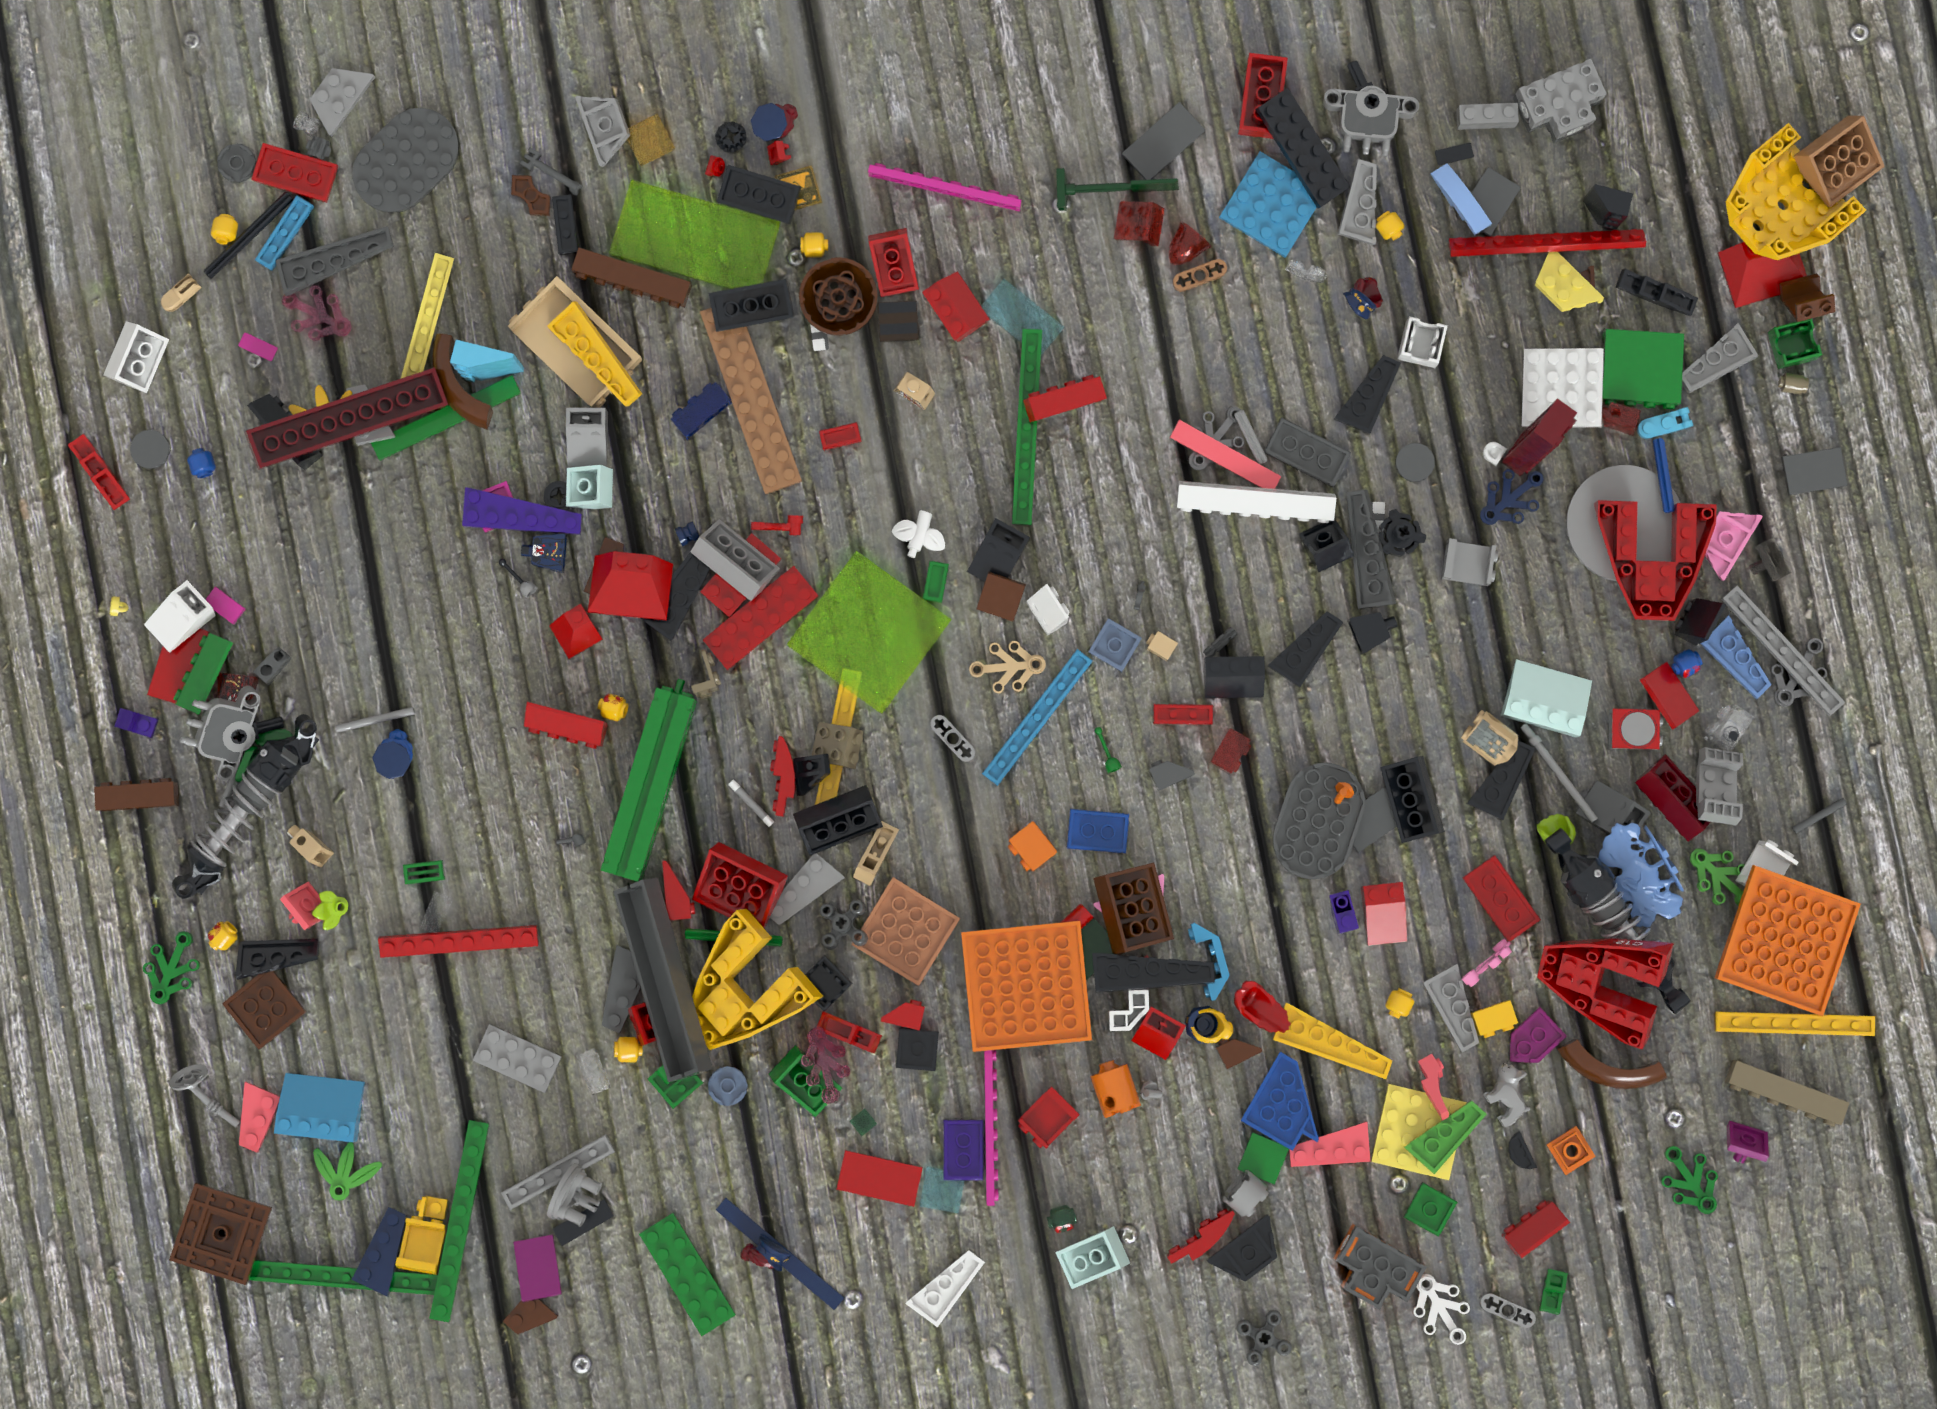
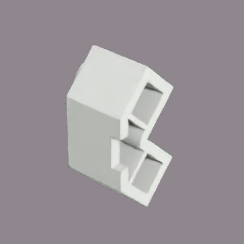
M1147 989L1127 990L1128 1010L1108 1011L1109 1031H1129L1149 1011V991Z

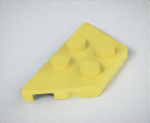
M1558 252L1548 253L1535 286L1561 312L1571 310L1572 308L1585 307L1586 304L1593 302H1603L1604 297Z

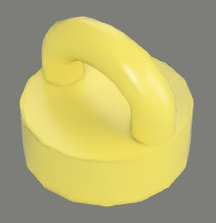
M111 597L110 616H118V612L128 611V604L120 602V597Z

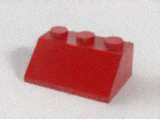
M958 271L937 281L922 292L954 341L960 342L990 320Z
M1543 1200L1536 1205L1537 1209L1531 1214L1530 1212L1525 1213L1519 1218L1521 1220L1516 1225L1511 1224L1503 1230L1505 1233L1501 1236L1516 1256L1523 1258L1570 1223L1552 1201L1548 1200L1546 1202V1200Z

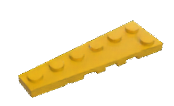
M573 301L547 325L625 406H630L642 395V392L577 301Z

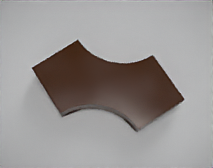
M512 175L511 195L522 198L528 204L530 215L550 216L551 196L539 192L534 187L532 176Z

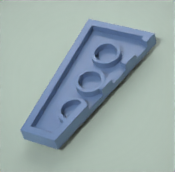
M1728 615L1713 630L1709 639L1700 644L1755 699H1758L1771 686V683L1759 663L1754 659L1751 650L1746 646L1740 632L1735 628L1732 619Z

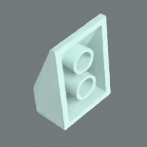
M1114 1226L1055 1252L1071 1289L1130 1264Z

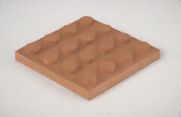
M893 877L861 928L868 935V942L864 946H857L854 943L851 945L919 986L960 918Z

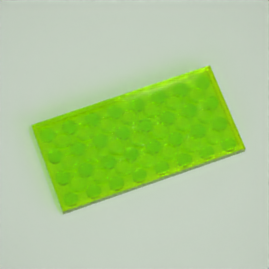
M631 180L609 255L728 289L764 282L781 222Z

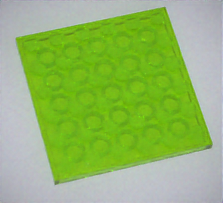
M856 551L789 640L787 646L877 712L883 714L952 619Z

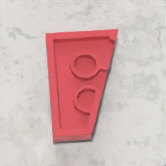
M248 1082L244 1084L239 1145L258 1153L277 1111L280 1096Z

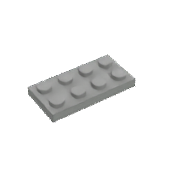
M489 1024L473 1061L546 1093L562 1056Z

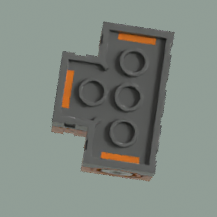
M1353 1223L1333 1257L1338 1263L1349 1268L1347 1277L1340 1286L1379 1310L1389 1293L1408 1302L1427 1268L1422 1263Z

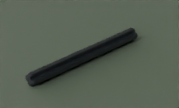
M284 192L204 270V273L212 279L293 201L292 196L288 192Z

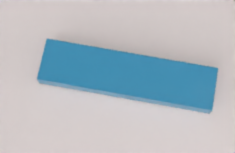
M296 195L255 258V261L273 271L277 265L276 260L281 259L313 210L314 205Z

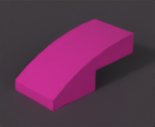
M214 587L206 598V601L213 607V610L232 624H235L246 610L217 587Z

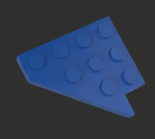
M1279 1052L1241 1121L1292 1151L1302 1134L1316 1142L1319 1139L1298 1062Z

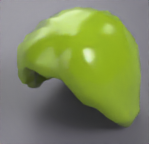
M1561 814L1551 815L1549 818L1540 821V824H1537V831L1543 841L1559 828H1562L1571 839L1570 845L1575 839V826L1568 816Z

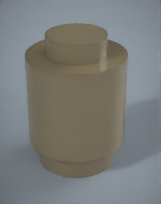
M1785 372L1783 376L1779 377L1778 387L1781 388V392L1801 395V393L1807 392L1809 386V378Z

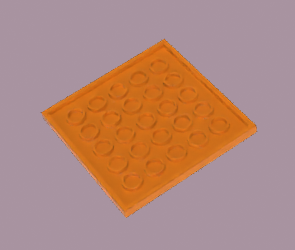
M1752 865L1714 978L1823 1016L1861 904Z
M1080 921L961 932L973 1052L1092 1040Z

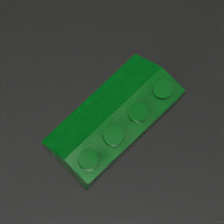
M208 633L207 636H202L199 642L201 649L198 654L194 653L190 662L193 666L190 672L186 671L182 678L184 685L182 689H177L173 697L176 700L175 705L195 714H200L202 709L192 706L193 700L206 702L233 642Z

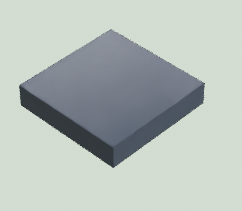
M1108 618L1088 653L1122 672L1142 638Z

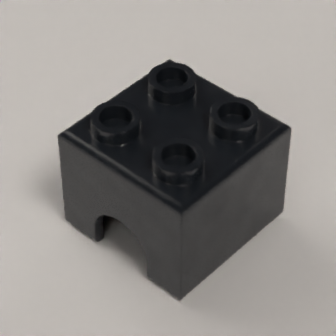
M826 955L805 974L823 995L815 1003L824 1012L853 984Z

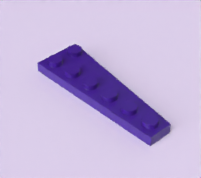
M465 487L462 526L581 535L582 514Z

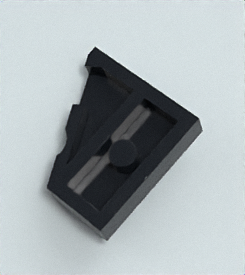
M828 754L793 758L797 796L806 795L830 774Z

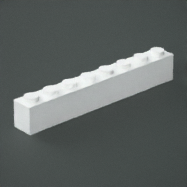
M1179 481L1176 504L1177 508L1186 512H1191L1192 509H1199L1202 513L1220 511V514L1231 515V512L1239 513L1240 516L1246 517L1251 516V514H1259L1261 518H1270L1271 515L1278 516L1282 520H1289L1290 517H1295L1299 521L1317 519V522L1329 523V520L1334 521L1336 495L1332 493Z

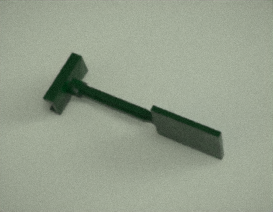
M1056 168L1057 207L1059 211H1067L1068 195H1076V193L1117 192L1130 189L1132 192L1179 190L1178 178L1132 180L1131 184H1067L1065 169Z

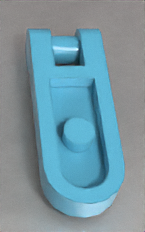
M1685 407L1642 420L1637 426L1638 435L1643 439H1651L1693 427V422L1689 419L1688 415L1690 413L1689 408ZM1681 416L1682 423L1677 424L1676 417Z

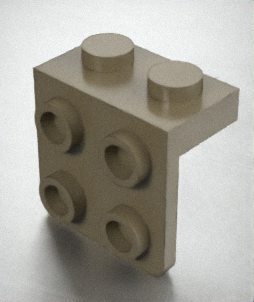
M705 649L701 650L710 680L691 686L694 695L701 697V699L712 696V692L719 691L718 685H721L718 673L714 672L712 668L716 666L713 655Z
M820 722L817 727L812 755L828 754L829 764L856 769L860 745L863 741V731L852 727Z

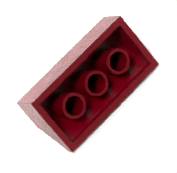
M1666 754L1647 769L1635 782L1639 789L1652 801V804L1664 814L1665 818L1673 824L1679 834L1688 842L1710 824L1709 821L1698 820L1696 787Z

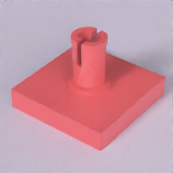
M309 881L285 894L280 899L290 912L289 919L294 917L292 922L295 924L299 923L304 930L321 921L312 915L313 910L321 903L319 894Z

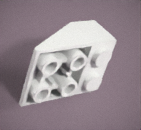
M186 580L170 593L146 621L144 626L170 653L216 615L213 607Z
M1048 584L1026 601L1047 636L1067 624L1070 613L1064 603H1059V595L1053 586L1049 587Z

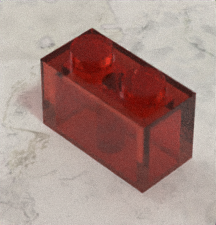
M1230 728L1209 763L1229 775L1232 771L1236 773L1241 765L1239 759L1242 754L1246 756L1251 748L1249 744L1251 739Z

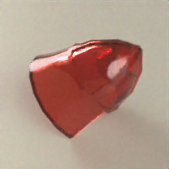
M1180 221L1169 247L1168 256L1172 265H1182L1190 262L1212 246L1196 230L1185 222Z

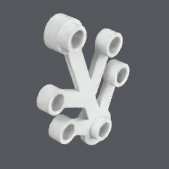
M1423 1274L1416 1286L1420 1292L1417 1305L1413 1308V1314L1421 1318L1425 1315L1424 1305L1427 1295L1432 1301L1428 1320L1423 1326V1331L1428 1335L1435 1333V1323L1439 1313L1450 1331V1340L1457 1345L1464 1343L1466 1340L1465 1332L1461 1328L1456 1327L1445 1308L1457 1310L1461 1314H1467L1470 1311L1469 1304L1439 1298L1435 1290L1446 1292L1451 1297H1456L1459 1294L1458 1286L1437 1283L1430 1274ZM1424 1280L1429 1281L1428 1287L1422 1286ZM1451 1287L1456 1288L1457 1291L1455 1294L1450 1293ZM1463 1304L1467 1306L1464 1312L1460 1310V1306ZM1422 1308V1314L1417 1315L1416 1309ZM1428 1325L1433 1326V1330L1431 1332L1426 1331V1327ZM1455 1332L1460 1333L1459 1339H1454L1453 1335Z

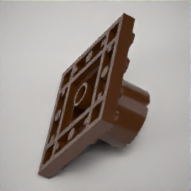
M195 1183L169 1261L247 1285L272 1207ZM223 1229L226 1232V1236L222 1234Z

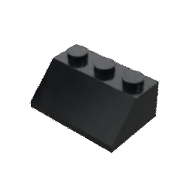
M1594 184L1584 197L1583 202L1598 225H1601L1606 230H1614L1628 217L1633 193Z
M1264 656L1204 658V699L1264 697Z

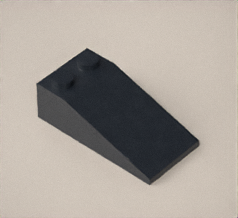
M787 278L709 293L716 332L794 317Z

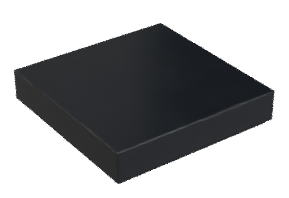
M899 1028L896 1068L936 1071L939 1031Z

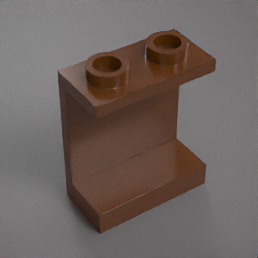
M1817 273L1779 283L1780 300L1797 322L1835 312V295L1829 294L1825 296L1822 293L1820 276Z

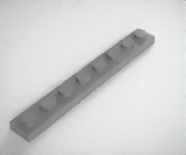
M1738 585L1721 599L1828 716H1831L1845 703Z

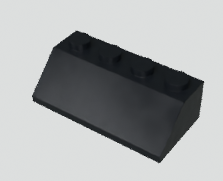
M270 394L247 405L263 425L293 415L290 411L286 412L282 408L284 403L278 396L273 397ZM321 449L293 458V460L299 467L306 470L323 455L320 452Z
M1418 756L1380 767L1401 843L1445 832L1424 757Z
M867 785L793 814L809 856L883 827Z

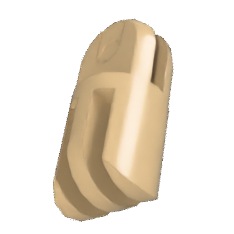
M187 274L161 298L162 308L168 312L176 311L197 293L201 286L197 284L190 274Z

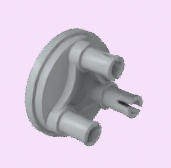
M574 1163L560 1180L551 1198L547 1216L553 1220L567 1219L581 1227L586 1219V1215L571 1207L573 1205H581L595 1213L597 1208L592 1206L591 1203L599 1206L600 1201L586 1195L581 1188L597 1195L602 1187V1183L587 1177L582 1166Z

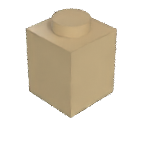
M1159 631L1156 635L1152 633L1146 642L1149 645L1147 650L1165 661H1168L1178 644Z

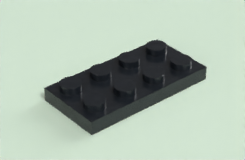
M728 165L717 203L790 225L802 187Z

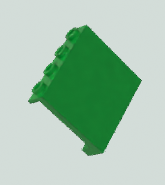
M1605 329L1602 332V340H1604V405L1611 406V403H1624L1626 407H1635L1636 404L1644 405V408H1655V405L1663 406V409H1675V407L1681 404L1684 334Z

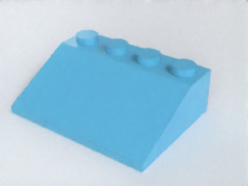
M460 340L455 341L450 363L458 371L457 373L464 377L463 380L475 383V380L484 381L524 372L523 365L513 353Z

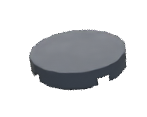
M721 1067L714 1071L709 1078V1094L720 1105H735L747 1093V1079L743 1072L736 1067Z

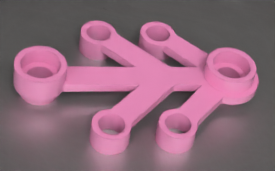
M1504 938L1492 948L1495 953L1477 966L1476 970L1472 969L1463 976L1462 981L1472 987L1480 980L1478 978L1479 974L1483 973L1489 966L1492 969L1497 967L1502 962L1498 955L1504 959L1512 952L1509 947L1510 941L1507 942Z

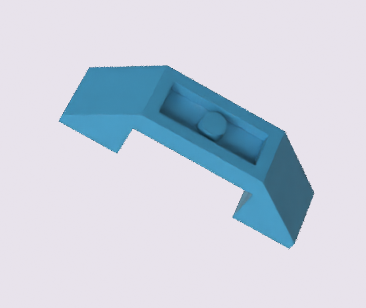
M1196 923L1190 924L1191 928L1188 929L1190 940H1194L1195 943L1211 940V943L1208 944L1211 955H1215L1216 963H1213L1216 975L1220 974L1221 978L1215 979L1213 984H1206V986H1203L1206 998L1210 997V1001H1214L1230 976L1222 945L1217 935Z

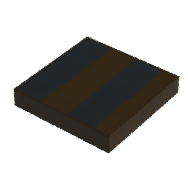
M917 301L878 302L880 342L919 340Z

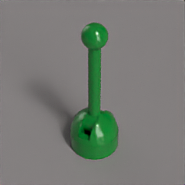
M1096 727L1094 731L1099 736L1108 758L1105 763L1107 773L1109 774L1121 769L1120 761L1110 755L1102 735V728Z

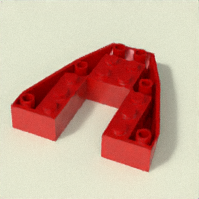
M1596 501L1594 507L1612 568L1634 618L1637 620L1675 621L1696 582L1714 532L1717 504L1676 503L1674 505L1675 510L1672 512L1671 562L1636 560L1638 502Z
M1608 938L1570 940L1546 945L1543 949L1537 978L1569 1006L1621 1042L1643 1050L1650 1037L1658 1006L1601 986L1604 970L1607 968L1659 987L1666 975L1674 943Z

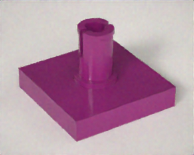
M1729 1120L1727 1125V1150L1735 1153L1733 1159L1736 1162H1739L1740 1158H1742L1740 1163H1745L1747 1156L1766 1162L1769 1157L1768 1132Z

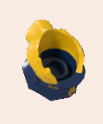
M1210 1006L1193 1008L1189 1015L1186 1016V1032L1199 1044L1217 1043L1221 1038L1228 1039L1233 1034L1232 1023L1226 1020L1222 1012Z

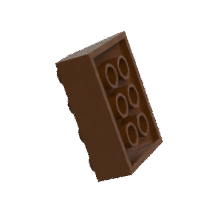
M1154 862L1093 878L1113 954L1125 953L1174 939Z

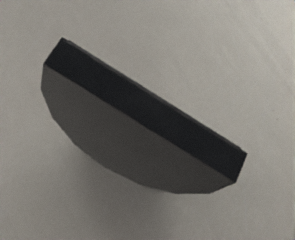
M1518 1131L1511 1137L1508 1144L1510 1159L1520 1168H1537L1521 1132Z

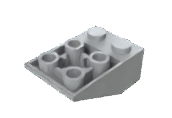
M566 408L568 468L592 465L607 467L608 411L606 408Z

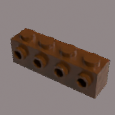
M172 778L159 779L160 782L152 783L151 779L140 780V784H132V781H120V785H113L112 782L100 783L99 787H94L95 811L179 806L178 782L172 781Z

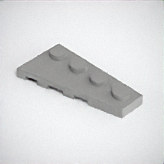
M1457 963L1422 983L1460 1052H1464L1477 1045L1479 1040Z

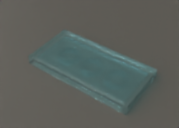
M1005 279L1000 282L982 304V308L988 317L1020 343H1022L1023 329L1042 330L1041 356L1064 329L1063 325Z

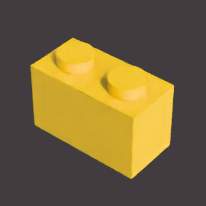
M1510 1000L1471 1012L1477 1035H1483L1484 1038L1496 1035L1495 1031L1502 1029L1503 1032L1514 1029L1513 1025L1518 1023Z

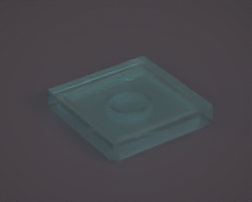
M927 1166L920 1206L959 1214L964 1181H943V1169Z

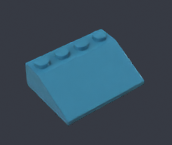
M285 1073L276 1113L274 1134L345 1142L358 1141L365 1082Z

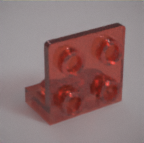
M1121 201L1114 239L1143 241L1151 246H1159L1165 208L1154 202Z

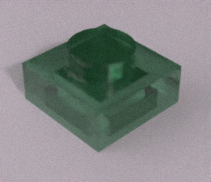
M865 1108L850 1120L861 1136L877 1124Z

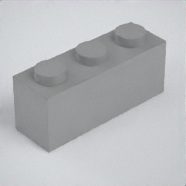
M1518 103L1459 105L1456 110L1457 130L1515 128L1519 122Z

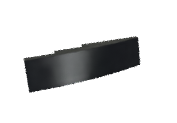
M1627 269L1621 270L1616 284V288L1688 316H1692L1698 297L1668 283H1660L1648 276H1640Z

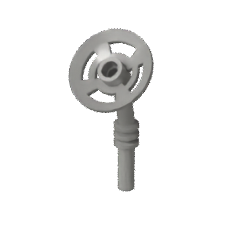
M191 1065L181 1069L172 1076L169 1085L173 1090L189 1089L208 1107V1110L211 1109L212 1113L215 1112L214 1115H219L235 1128L241 1123V1121L223 1109L222 1105L219 1106L220 1103H216V1100L212 1101L198 1087V1084L208 1074V1069L205 1065ZM183 1077L182 1081L180 1083H177V1081Z

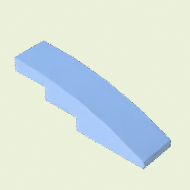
M1448 163L1431 173V176L1449 204L1455 208L1462 221L1465 220L1474 236L1492 225L1481 206Z

